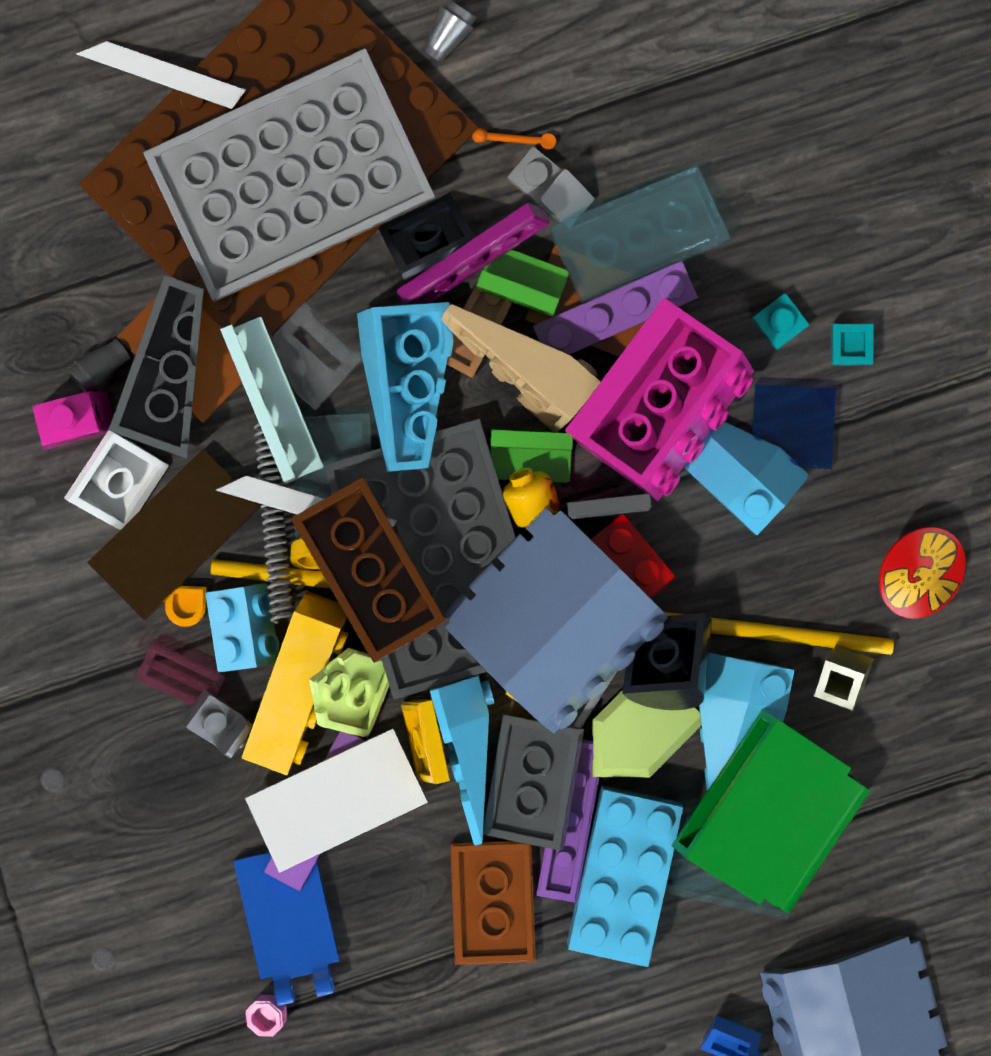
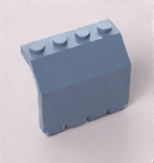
M545 508L526 527L534 537L528 542L519 534L497 556L505 567L499 571L490 563L468 586L476 596L470 600L462 592L442 613L450 620V623L445 628L517 702L544 727L555 734L559 729L568 727L575 720L577 710L587 700H593L603 692L606 687V681L617 670L625 669L633 661L635 652L645 641H651L661 633L664 628V622L669 617L561 510L554 516Z
M898 936L829 963L800 969L772 968L761 972L760 975L763 982L762 993L766 1003L769 1005L774 1024L773 1035L779 1044L781 1055L950 1056L949 1052L939 1053L938 1051L948 1046L940 1014L928 1013L929 1010L937 1007L929 974H918V971L927 968L920 939L909 940V936Z

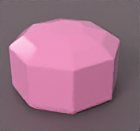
M259 995L246 1010L247 1026L258 1036L273 1037L287 1021L286 1005L278 1006L275 995Z

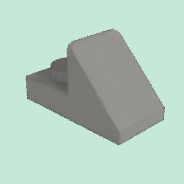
M534 146L507 177V180L568 230L573 227L595 200L566 168L561 170Z

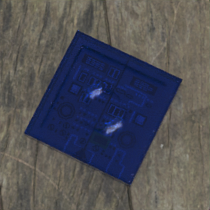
M755 384L752 436L758 441L763 439L780 447L792 458L788 460L800 468L832 469L836 389Z

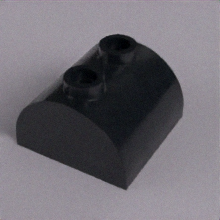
M707 613L668 616L669 618L664 622V628L655 639L648 642L645 641L635 652L633 661L625 668L622 694L637 704L661 710H686L702 704L705 695L712 632V619Z

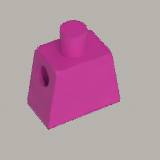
M89 391L32 406L43 450L106 435L114 416L108 392ZM95 405L98 409L99 418L96 414Z

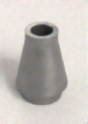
M449 0L445 7L440 6L427 42L422 50L443 63L446 56L474 29L471 25L476 17Z
M115 339L111 343L73 360L75 365L68 369V371L84 392H93L95 390L100 392L119 368L131 357L121 343Z

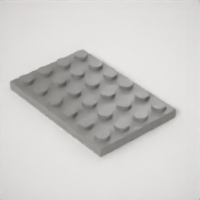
M366 49L360 50L143 152L213 302L435 199L434 193Z

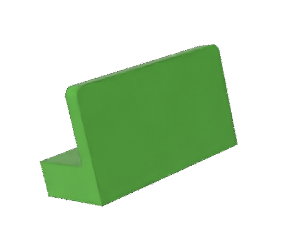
M510 250L482 270L476 286L477 290L553 317L569 272L555 265Z
M492 430L491 458L498 480H510L509 477L514 472L523 468H531L533 472L542 471L549 474L552 482L568 483L570 481L573 438L568 433Z

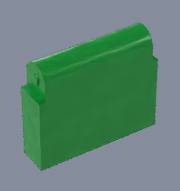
M762 709L671 846L686 859L757 904L761 905L764 899H766L775 907L790 913L871 791L862 786L859 780L850 774L848 775L851 770L849 766Z

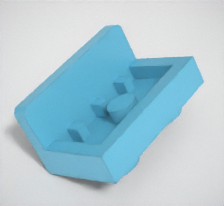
M267 583L205 593L218 672L256 668L276 663L279 654V640L276 636L274 623L270 621L273 615L269 611L273 607L269 605L272 599L268 596L269 589L267 588Z

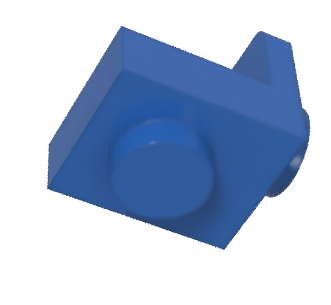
M716 1016L703 1037L700 1049L715 1056H763V1052L758 1050L762 1034L741 1026L736 1021Z

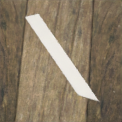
M107 41L77 53V55L230 109L235 106L246 91Z
M249 476L240 478L216 490L294 514H299L323 500L320 497ZM388 518L393 527L397 520Z

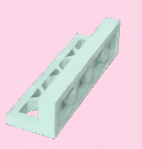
M262 317L237 327L229 325L220 329L283 482L289 483L324 468Z

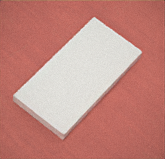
M393 729L245 798L279 873L428 803Z

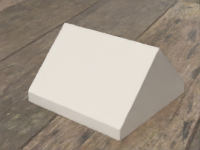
M108 431L64 498L121 530L141 510L169 465L127 437Z

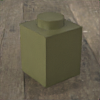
M835 645L825 661L814 697L853 711L863 693L874 659Z

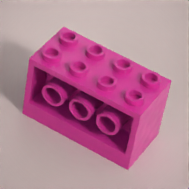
M663 297L565 431L583 449L644 493L650 494V497L658 502L662 495L668 496L676 488L680 481L678 474L687 462L691 464L699 457L705 446L702 441L711 429L716 431L725 422L729 414L727 408L736 396L741 398L748 391L753 382V377L751 376L754 370L741 350Z

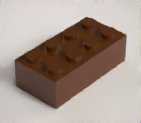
M363 477L290 518L373 663H377L447 622Z

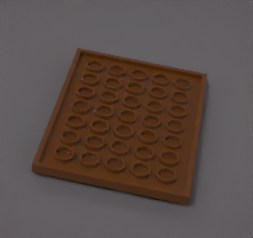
M263 0L193 70V72L246 90L235 106L230 109L173 89L78 185L170 277L204 289L202 309L221 328L229 325L237 327L262 317L271 338L386 222L213 302L143 152L363 49H366L427 181L472 137L478 127L352 0Z

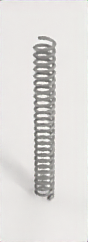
M257 423L254 429L258 432L254 436L258 438L255 442L259 447L256 453L260 455L256 459L260 462L257 468L261 470L258 476L262 478V481L266 482L280 480L282 478L280 475H264L279 472L278 468L263 467L276 464L275 460L262 459L273 455L271 452L262 451L270 448L268 444L261 443L266 441V438L260 435L264 433L260 428V424ZM263 504L261 509L265 510V512L261 516L265 520L262 524L266 526L263 533L267 534L263 540L268 543L264 548L269 551L265 554V557L269 558L265 564L270 567L266 572L271 575L266 580L272 583L267 588L273 591L268 596L274 599L270 601L269 605L275 607L269 612L272 615H276L270 621L278 623V619L293 615L292 612L278 611L292 608L293 605L278 604V602L291 600L292 597L278 596L277 594L290 592L292 589L276 587L289 584L291 581L275 579L289 576L290 573L274 570L288 568L290 565L273 563L287 560L289 557L272 555L287 552L288 549L271 546L286 544L288 541L270 539L285 536L287 533L285 531H269L284 528L286 525L284 523L273 524L268 522L283 520L285 516L267 515L284 510L267 507V505Z

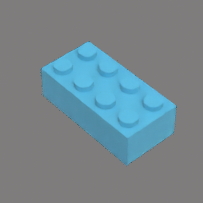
M601 785L581 875L577 902L575 903L567 939L568 950L649 967L674 848L671 845L677 838L683 806L680 802Z

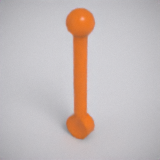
M478 128L472 135V139L476 143L491 140L540 145L542 149L547 151L553 149L556 144L555 136L550 133H546L542 137L491 133L487 132L484 128Z

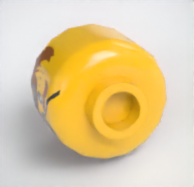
M523 468L514 472L509 477L510 482L502 491L512 522L519 527H527L545 508L555 516L561 507L559 496L549 474L542 471L533 472L531 468Z

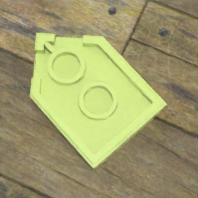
M347 648L309 679L317 724L325 728L368 738L388 691L389 683L382 660L373 663L369 654Z
M622 690L592 720V777L650 778L701 726L700 712L695 707L686 710H661L646 707L629 700L622 694Z

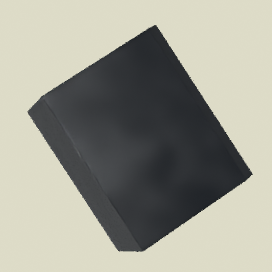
M451 193L379 228V232L405 284L432 266L445 260L450 254L475 238Z

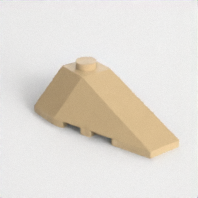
M453 304L446 309L441 317V321L472 353L479 357L486 355L491 360L489 365L493 369L492 373L500 382L506 381L514 384L521 392L517 397L521 404L554 433H558L574 417L600 384V381L596 378L597 372L584 360L579 359L577 361L566 353Z

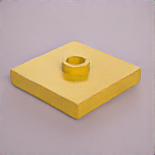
M412 699L402 702L401 707L417 779L433 784L450 781L443 751V736L437 724L433 701Z

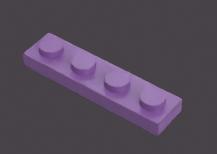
M680 261L533 326V329L540 343L570 355L645 322L663 297L677 307L696 300L698 296L683 262Z

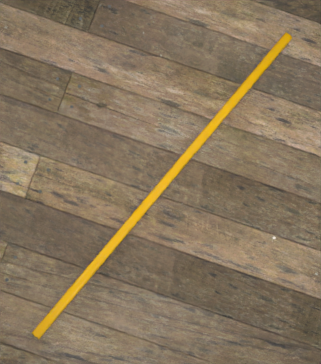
M212 559L211 575L267 581L266 579L271 576L266 572L270 568L267 565ZM296 568L274 570L290 573L289 576L275 578L277 580H290L289 584L331 589L321 571ZM664 612L667 616L683 615L678 613ZM710 617L712 619L711 634L834 648L837 645L848 650L892 655L894 648V639Z

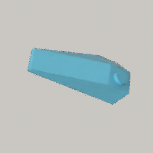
M449 302L372 307L357 313L361 355L387 472L429 467L438 422L436 414L440 394L444 392L446 382L444 374L447 359L451 356L453 348V333L441 321V317L450 306Z
M726 422L716 431L711 429L702 441L705 446L699 457L691 464L687 462L683 467L755 535H758L786 506L810 476L780 447Z
M709 653L704 701L699 705L702 725L700 736L701 742L704 743L706 759L705 779L707 791L762 709L783 722L793 681V669Z
M479 674L431 688L430 690L444 743H448L452 771L456 782L459 783V793L474 846L482 844L489 725V709L487 705L495 703L489 680L481 682Z

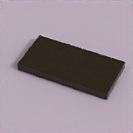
M202 449L87 563L146 621L261 506L257 502L216 491L235 480Z

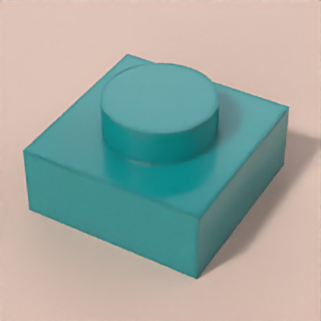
M786 293L752 318L775 350H778L809 326V323Z
M832 324L831 365H873L874 324Z

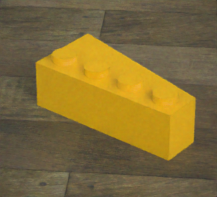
M306 591L294 610L242 759L284 775H288L293 763L301 765L309 742L302 739L307 727L314 729L317 722L309 679L330 663L334 654L339 655L342 653L349 633L343 631L348 618L338 602Z

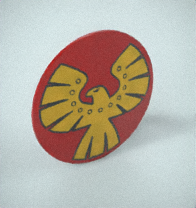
M938 527L915 529L901 537L890 548L880 568L879 590L886 606L897 615L912 619L930 616L945 607L958 592L965 575L966 558L961 543L953 534Z

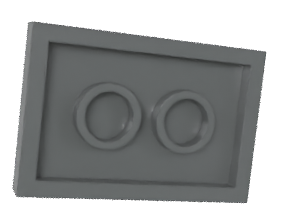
M508 714L503 715L483 835L559 851L564 850L584 729L568 726L564 729H559L554 734L538 720Z

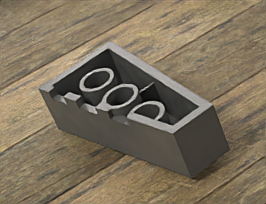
M164 275L108 431L187 459L204 289Z

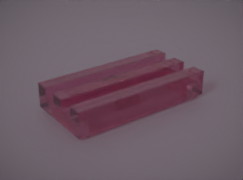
M152 642L135 679L191 706L198 699L197 697L147 674L149 668L151 667L201 692L206 689L215 696L218 695L226 679V675L156 642ZM156 653L214 680L212 686L155 660Z

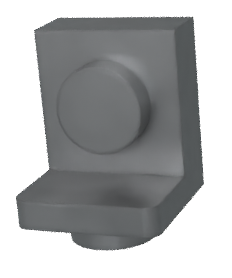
M206 689L203 690L181 721L187 729L215 745L228 758H231L237 750L246 744L253 724L241 711Z

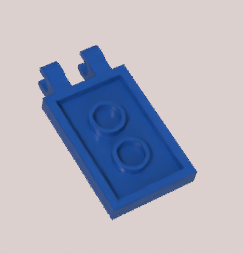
M269 851L235 859L233 862L260 980L269 977L273 978L277 1005L293 1003L296 996L291 979L313 974L317 997L334 993L335 986L329 963L340 961V955L318 860H316L301 890L298 891L264 872L272 858Z

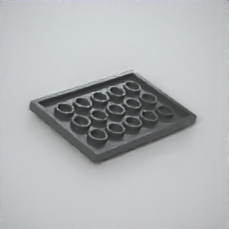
M480 419L436 431L428 468L387 472L382 448L324 465L332 494L362 477L366 480L386 517L397 520L393 529L441 612L462 592L472 600L476 594L468 586L490 563L499 571L505 567L497 556L515 539V534ZM445 615L446 623L382 659L394 700L487 672L445 628L450 623V620Z

